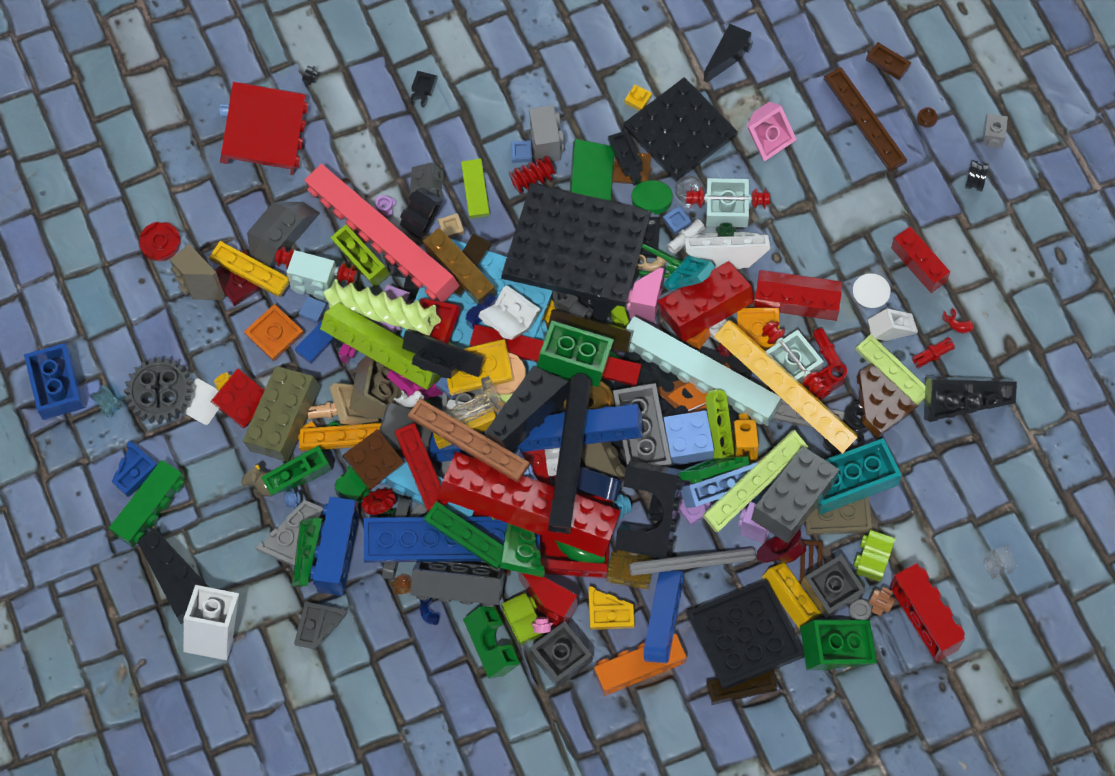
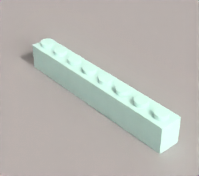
M634 316L626 329L633 331L629 352H636L645 361L656 363L664 372H672L684 383L690 382L702 393H708L710 390H723L727 395L728 404L736 412L749 415L756 423H763L768 426L781 406L780 396Z

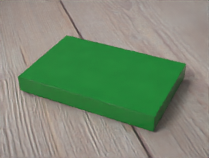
M579 139L573 141L570 192L611 201L614 153L609 145Z

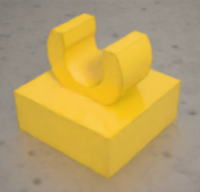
M634 84L625 98L624 104L640 111L648 104L652 98V93Z

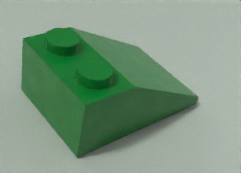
M813 620L800 626L806 670H830L877 664L870 620Z

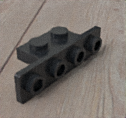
M410 329L405 331L402 348L416 354L413 356L412 365L418 366L422 370L436 373L442 378L451 379L459 370L476 377L481 375L484 362L482 356Z

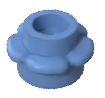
M293 488L284 492L286 507H293L295 509L297 504L301 503L299 492H295Z

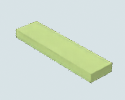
M871 334L856 347L855 350L869 364L873 363L913 402L919 405L925 400L926 386L877 339H874Z

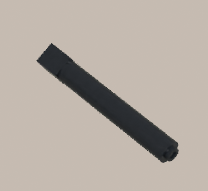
M575 374V376L570 378L548 525V531L570 534L592 383L585 374Z

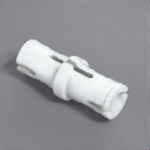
M696 219L688 228L682 229L679 235L666 245L667 249L673 255H676L685 246V237L699 235L706 229L704 224L699 219Z

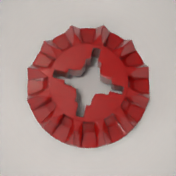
M386 488L382 490L376 489L375 492H369V496L363 498L361 505L365 513L377 515L389 510L394 505L396 497L392 490H387Z

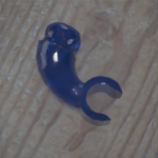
M430 598L427 602L419 599L422 619L429 625H438L440 615L428 609V606L433 602V598Z

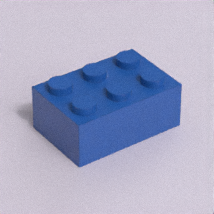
M66 343L24 354L37 412L43 420L84 409L71 352Z

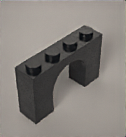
M630 461L626 465L623 487L643 490L655 495L662 504L663 519L661 523L653 527L622 523L617 529L615 550L666 559L670 553L674 552L675 540H672L673 532H676L678 527V519H675L676 511L679 512L681 506V498H678L679 490L682 491L684 486V480L680 479L679 473L682 470L637 461Z

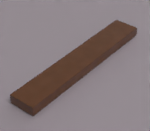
M840 67L825 75V82L887 170L891 172L906 164L907 158L843 68Z

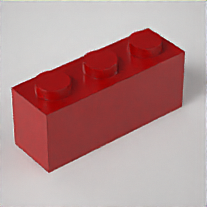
M908 227L894 237L891 249L930 293H933L947 283L950 275L949 269L911 227Z

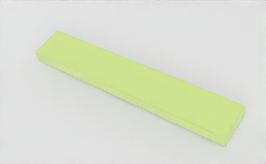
M795 430L791 431L702 515L715 532H719L786 468L802 446L806 449L808 448Z

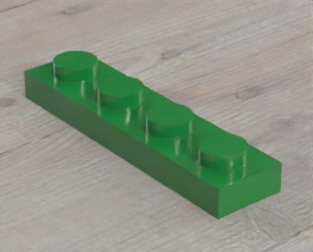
M436 501L424 518V522L497 570L501 562L503 545Z

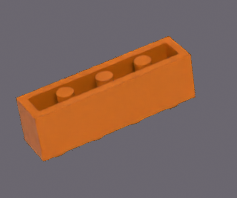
M677 634L673 635L668 663L645 662V643L639 645L638 649L632 652L626 650L619 653L617 658L610 661L609 659L599 661L596 664L597 666L594 667V674L604 697L685 664L687 657Z

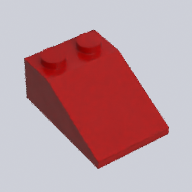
M518 572L519 581L530 597L533 598L542 615L548 617V621L553 622L551 626L556 628L564 621L568 624L578 608L577 595L544 576L539 577Z

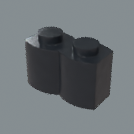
M420 188L410 194L409 206L400 215V225L419 238L427 235L443 200L426 189Z

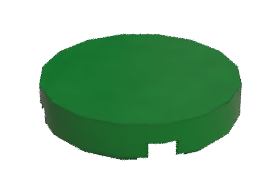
M643 181L633 188L631 194L632 205L651 211L654 215L661 214L667 211L672 204V191L666 184L660 181Z

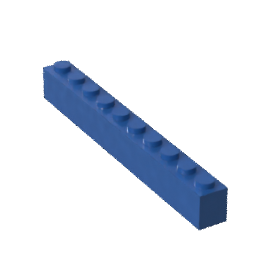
M625 404L624 406L603 407L602 409L594 410L588 409L583 445L642 438V414L638 404ZM565 412L548 415L544 419V423L539 428L535 427L530 431V436L514 450L520 449V452L560 448ZM431 432L427 454L432 463L452 461L455 452L473 457L453 444L439 450L433 432Z

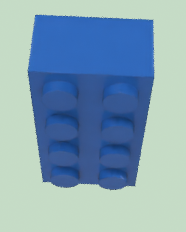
M330 497L328 504L325 503L323 509L325 522L320 526L319 537H321L320 545H316L315 558H317L316 566L311 568L310 578L313 579V585H315L318 593L344 596L360 513L356 500Z

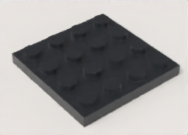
M685 77L623 123L624 129L675 182L688 174L738 134V131Z
M767 580L686 612V616L722 691L804 658L805 654Z

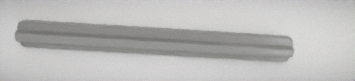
M754 548L634 562L629 565V572L633 576L753 561L756 558Z

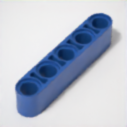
M683 570L665 571L658 574L644 646L645 662L668 663L683 587Z

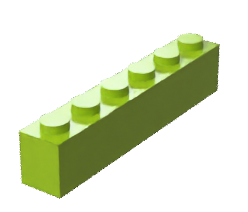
M339 302L325 312L320 327L322 331L426 390L440 379L438 374L412 365L413 356L416 354L402 348L404 339Z

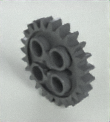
M158 357L155 363H153L151 358L148 365L141 362V369L134 367L136 374L129 373L132 381H125L126 386L129 388L124 389V392L128 395L125 397L126 402L129 403L128 407L130 410H134L135 416L140 415L142 421L148 417L150 424H152L154 419L157 420L158 424H161L164 418L169 423L170 416L177 419V412L184 414L183 406L190 407L187 400H193L190 394L194 392L193 386H190L193 384V381L189 378V372L184 371L183 365L178 366L176 360L170 364L168 357L162 362L160 357ZM168 378H174L170 383L165 382ZM147 379H153L151 383L144 384ZM158 391H159L160 401H161V406H160L159 408H158L159 398H158V395H157V393H156V392H158ZM174 397L172 402H165L167 398ZM153 398L150 403L144 404L146 399Z

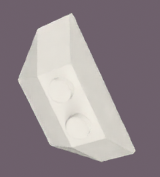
M734 232V237H717L718 233H703L693 237H685L686 252L690 256L711 261L715 268L728 261L737 270L749 268L770 250L769 236L765 234Z

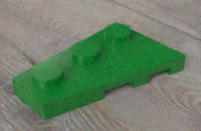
M509 523L506 524L500 568L539 577L544 576L545 570L540 562L541 555L535 544L536 537L534 532Z

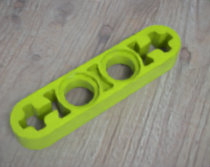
M710 390L706 395V405L714 458L735 457L727 395L723 390ZM719 415L721 417L720 426L717 423V418ZM721 437L724 438V445H723V447H721V445H720V439H721Z

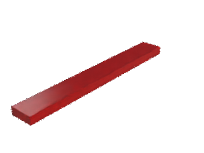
M474 325L469 344L470 347L505 339L508 353L514 354L520 359L538 363L544 341L521 335L510 340L502 337L495 329ZM609 357L602 378L636 386L641 364Z

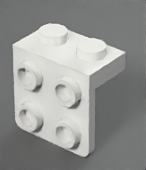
M507 285L503 287L495 304L482 310L478 317L483 320L484 324L497 330L502 337L513 340L531 329L541 309Z

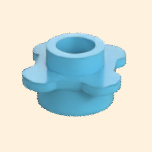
M619 494L617 501H613L612 506L615 509L621 510L619 518H623L624 514L631 512V503L627 496Z

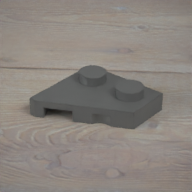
M305 602L294 641L295 646L317 650L345 618L347 611Z

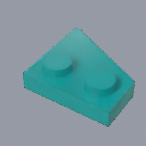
M688 255L664 282L663 286L670 291L702 283L710 276L715 266L711 261Z

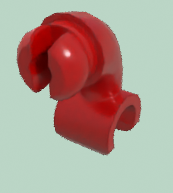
M952 308L950 310L952 317L947 316L944 311L942 319L954 331L967 334L973 330L974 326L971 321L958 322L955 320L957 314L955 309Z

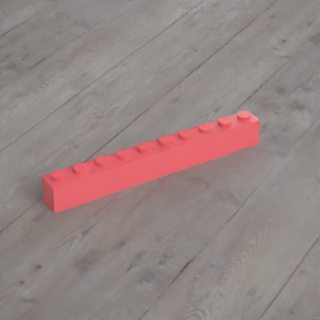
M322 163L304 180L309 187L307 191L314 198L318 196L320 198L319 201L325 208L329 209L331 207L333 214L339 220L344 218L346 220L345 224L352 231H359L358 235L366 243L370 241L372 248L377 253L383 252L385 254L384 258L391 265L396 263L399 266L397 269L405 277L411 276V281L419 289L421 287L426 289L424 292L430 299L434 300L436 298L439 302H444L460 286L452 274Z

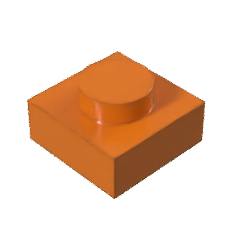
M707 328L685 342L700 349L710 337V330Z

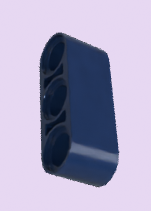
M580 464L576 489L607 500L617 501L623 480Z

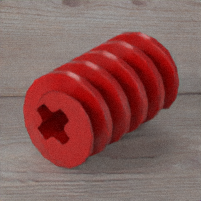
M547 156L543 157V162L541 159H536L535 164L529 162L528 168L522 165L521 172L517 168L513 169V174L509 172L512 184L519 194H522V187L528 191L529 184H537L539 180L544 185L545 177L551 182L552 174L555 175L552 163Z

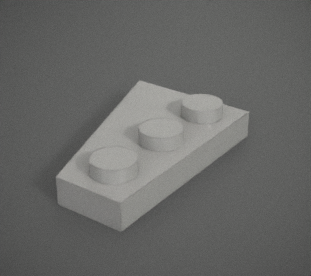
M304 500L286 517V520L277 529L275 528L270 533V536L263 543L256 547V550L294 567L300 521L310 518L321 519L324 508Z

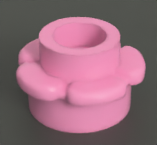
M548 617L535 618V622L531 623V625L533 626L534 633L551 632L553 622L548 621Z

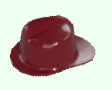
M800 529L789 543H786L777 536L766 541L757 551V560L762 563H768L776 559L784 563L795 561L806 552V546L800 539Z

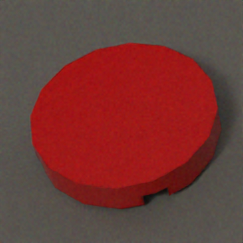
M153 222L146 226L140 234L139 247L144 256L150 260L166 261L179 251L181 245L180 235L177 229L170 223Z

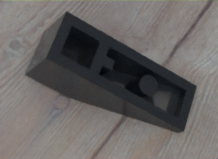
M729 24L704 71V82H709L741 60L745 52L749 53L753 44L751 32Z

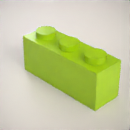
M347 224L330 237L337 248L355 265L357 270L374 288L390 276L382 262Z

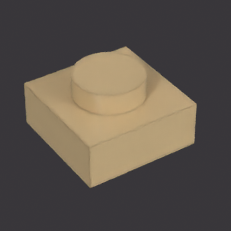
M458 213L438 219L440 229L449 238L464 235Z

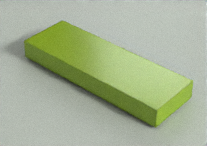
M481 159L461 161L469 219L490 216Z

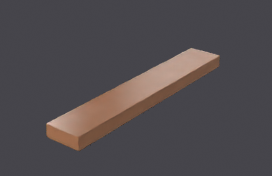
M419 398L408 414L409 419L516 482H519L530 465L528 461Z

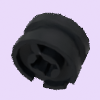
M972 160L966 183L967 189L976 188L977 191H983L989 168L988 163L979 164L978 161Z
M860 401L852 402L844 412L843 422L851 430L865 434L869 429L862 423V419L859 421L855 417L856 415L862 417L863 408L860 407Z

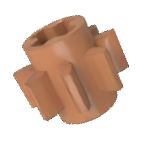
M885 587L881 591L875 589L868 603L873 606L871 612L880 616L883 611L889 614L895 602V598L891 597L893 591Z

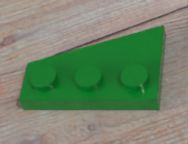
M749 457L708 459L680 471V479L689 480L690 483H699L703 479L713 477V475L750 465Z
M310 518L299 523L293 587H305L311 580V567L322 521L320 518Z

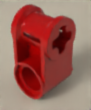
M832 363L819 372V380L825 379L826 381L824 389L817 393L816 398L818 400L824 399L845 383L847 368L843 363ZM840 372L842 376L836 378L832 375V373Z

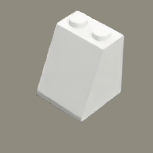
M195 585L184 616L183 652L227 661L233 642L239 593Z

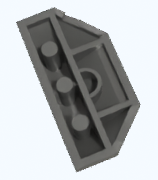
M273 202L247 232L250 257L273 269L277 265V262H275L277 250H281L284 246L286 252H288L317 218L319 212L304 202Z

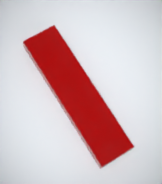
M415 423L395 430L394 434L427 512L431 510L436 501L443 506L448 504L447 501L438 498L441 485Z

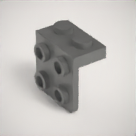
M388 403L379 432L391 447L402 452L394 431L415 423L424 447L428 451L431 431L408 418V414L412 409Z

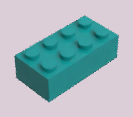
M884 438L826 459L827 462L840 470L835 484L816 508L819 515H822L900 484L902 474Z

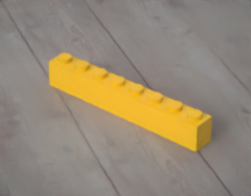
M728 320L715 334L714 337L842 454L858 437L853 430L731 320Z

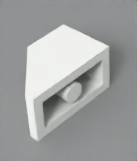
M885 309L868 319L870 333L874 339L888 341L918 333L911 313Z

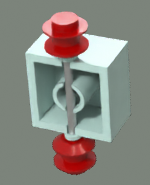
M707 178L705 196L701 187L698 191H693L691 187L690 191H686V204H690V208H692L693 204H698L699 208H701L705 200L706 227H718L721 223H731L732 227H747L749 203L752 204L754 209L758 205H762L765 209L766 205H770V193H766V189L762 193H758L755 188L751 197L749 195V179Z
M284 246L281 250L278 249L275 254V262H277L278 267L282 263L286 264V273L291 289L298 294L307 293L317 299L324 300V291L332 286L335 279L339 283L346 280L347 284L355 283L358 271L355 270V265L347 268L346 263H343L339 268H336L334 260L294 249L286 252Z
M769 322L762 329V337L768 336L769 340L767 343L775 345L765 352L803 386H808L811 393L817 394L822 391L826 380H819L818 376L819 372L822 371L824 361L802 334L796 330L783 339L785 330L778 329L779 322Z

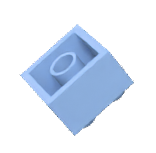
M707 411L664 417V428L672 466L714 458Z

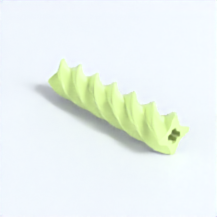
M335 279L332 286L324 291V296L329 302V308L339 302L363 317L419 331L425 335H430L433 327L441 322V318L436 314L435 305L424 309L418 300L407 305L402 296L390 300L384 291L374 296L369 287L362 291H357L353 283L341 287L338 280Z

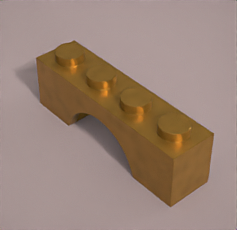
M440 228L423 240L428 253L454 275L468 296L480 308L496 296L495 286Z

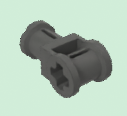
M553 292L556 310L590 319L593 309L581 304L578 297L561 292Z

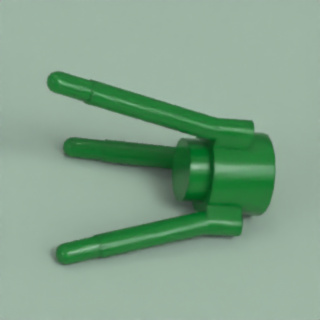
M642 244L643 249L668 261L666 270L669 273H664L663 278H669L682 263V260L671 256L659 248L657 251ZM638 271L639 275L652 273L650 271Z

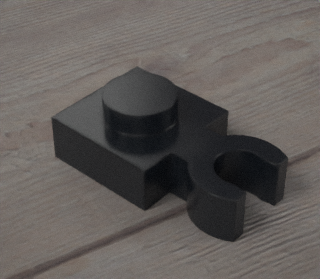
M417 71L411 87L412 92H415L410 97L411 105H414L417 99H421V107L426 105L425 95H432L437 75Z

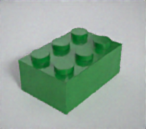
M551 321L539 354L537 367L569 379L575 376V374H585L592 381V386L599 387L614 339Z

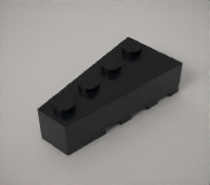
M533 366L485 431L487 438L512 452L530 436V431L535 427L539 428L544 423V419L550 413H555L561 408L560 404L568 396L569 382Z
M926 376L924 419L933 422L938 421V419L951 418L956 415L1016 403L1017 381L1001 378Z
M153 528L138 541V544L177 619L182 625L195 585L209 586L163 536Z

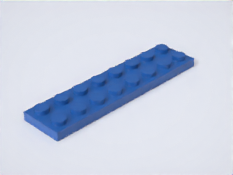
M425 517L364 518V563L483 560L424 522ZM461 517L503 545L506 522L497 519L493 520L491 517ZM534 533L536 537L535 544L540 552V535Z

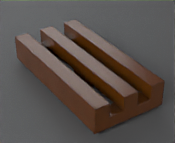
M802 540L805 546H809L808 574L813 572L814 546H818L817 569L822 566L823 541ZM805 553L800 555V584H802L805 577Z

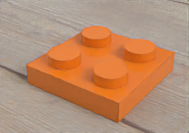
M274 304L244 331V334L274 362L304 332Z

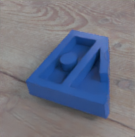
M132 441L128 442L126 455L124 458H121L119 469L115 472L112 483L127 497L144 483L157 466Z

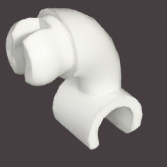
M402 390L401 397L398 399L394 397L398 405L403 407H414L419 398L424 400V396L419 391H415L413 395L408 396Z

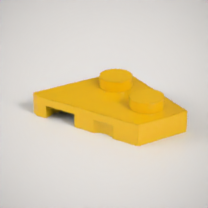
M592 586L589 587L590 630L634 628L633 604L624 600L620 601L613 595L604 594Z

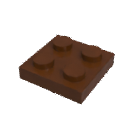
M378 429L342 456L369 491L404 465L403 460Z

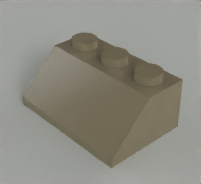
M190 244L169 259L172 264L171 271L179 284L178 288L185 296L189 294L195 300L223 301L226 298L217 273Z
M365 356L357 365L349 409L367 419L383 418L388 403L398 405L394 397L396 399L401 397L402 390L387 378L391 369Z

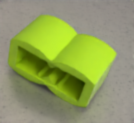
M870 530L868 536L864 535L860 545L861 548H864L862 555L857 554L854 567L857 568L856 574L881 582L895 538Z
M526 593L501 604L504 615L520 646L544 636V633H534L533 626L531 625V623L535 622V618H538L534 611L537 609V606L532 597L528 598Z

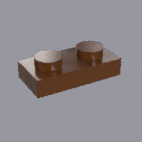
M879 42L876 43L866 57V61L899 81L912 63Z

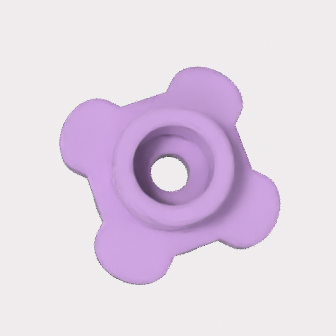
M380 195L376 198V206L373 208L380 214L390 217L393 214L392 208L396 205V201L388 196Z

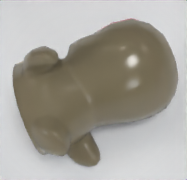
M256 464L242 477L241 485H253L262 496H271L261 478L269 472H262L260 466Z

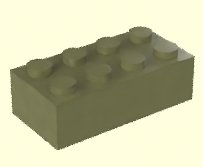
M275 366L243 438V443L251 452L286 462L289 461L298 440L300 429L304 426L308 412H310L309 409L313 405L320 389L314 376Z

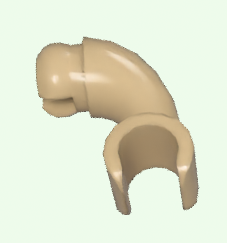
M640 255L639 260L643 264L637 263L636 269L653 272L658 268H664L667 261L657 256L656 260L647 263L645 256Z

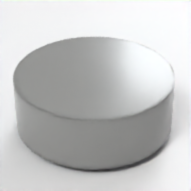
M862 599L851 603L849 607L850 618L852 620H868L872 611L870 604Z

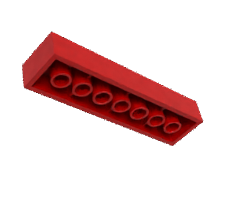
M455 452L443 478L438 496L439 499L603 558L621 511L575 495L570 534L548 531L554 486L526 476H522L519 482H516L484 462L459 452Z

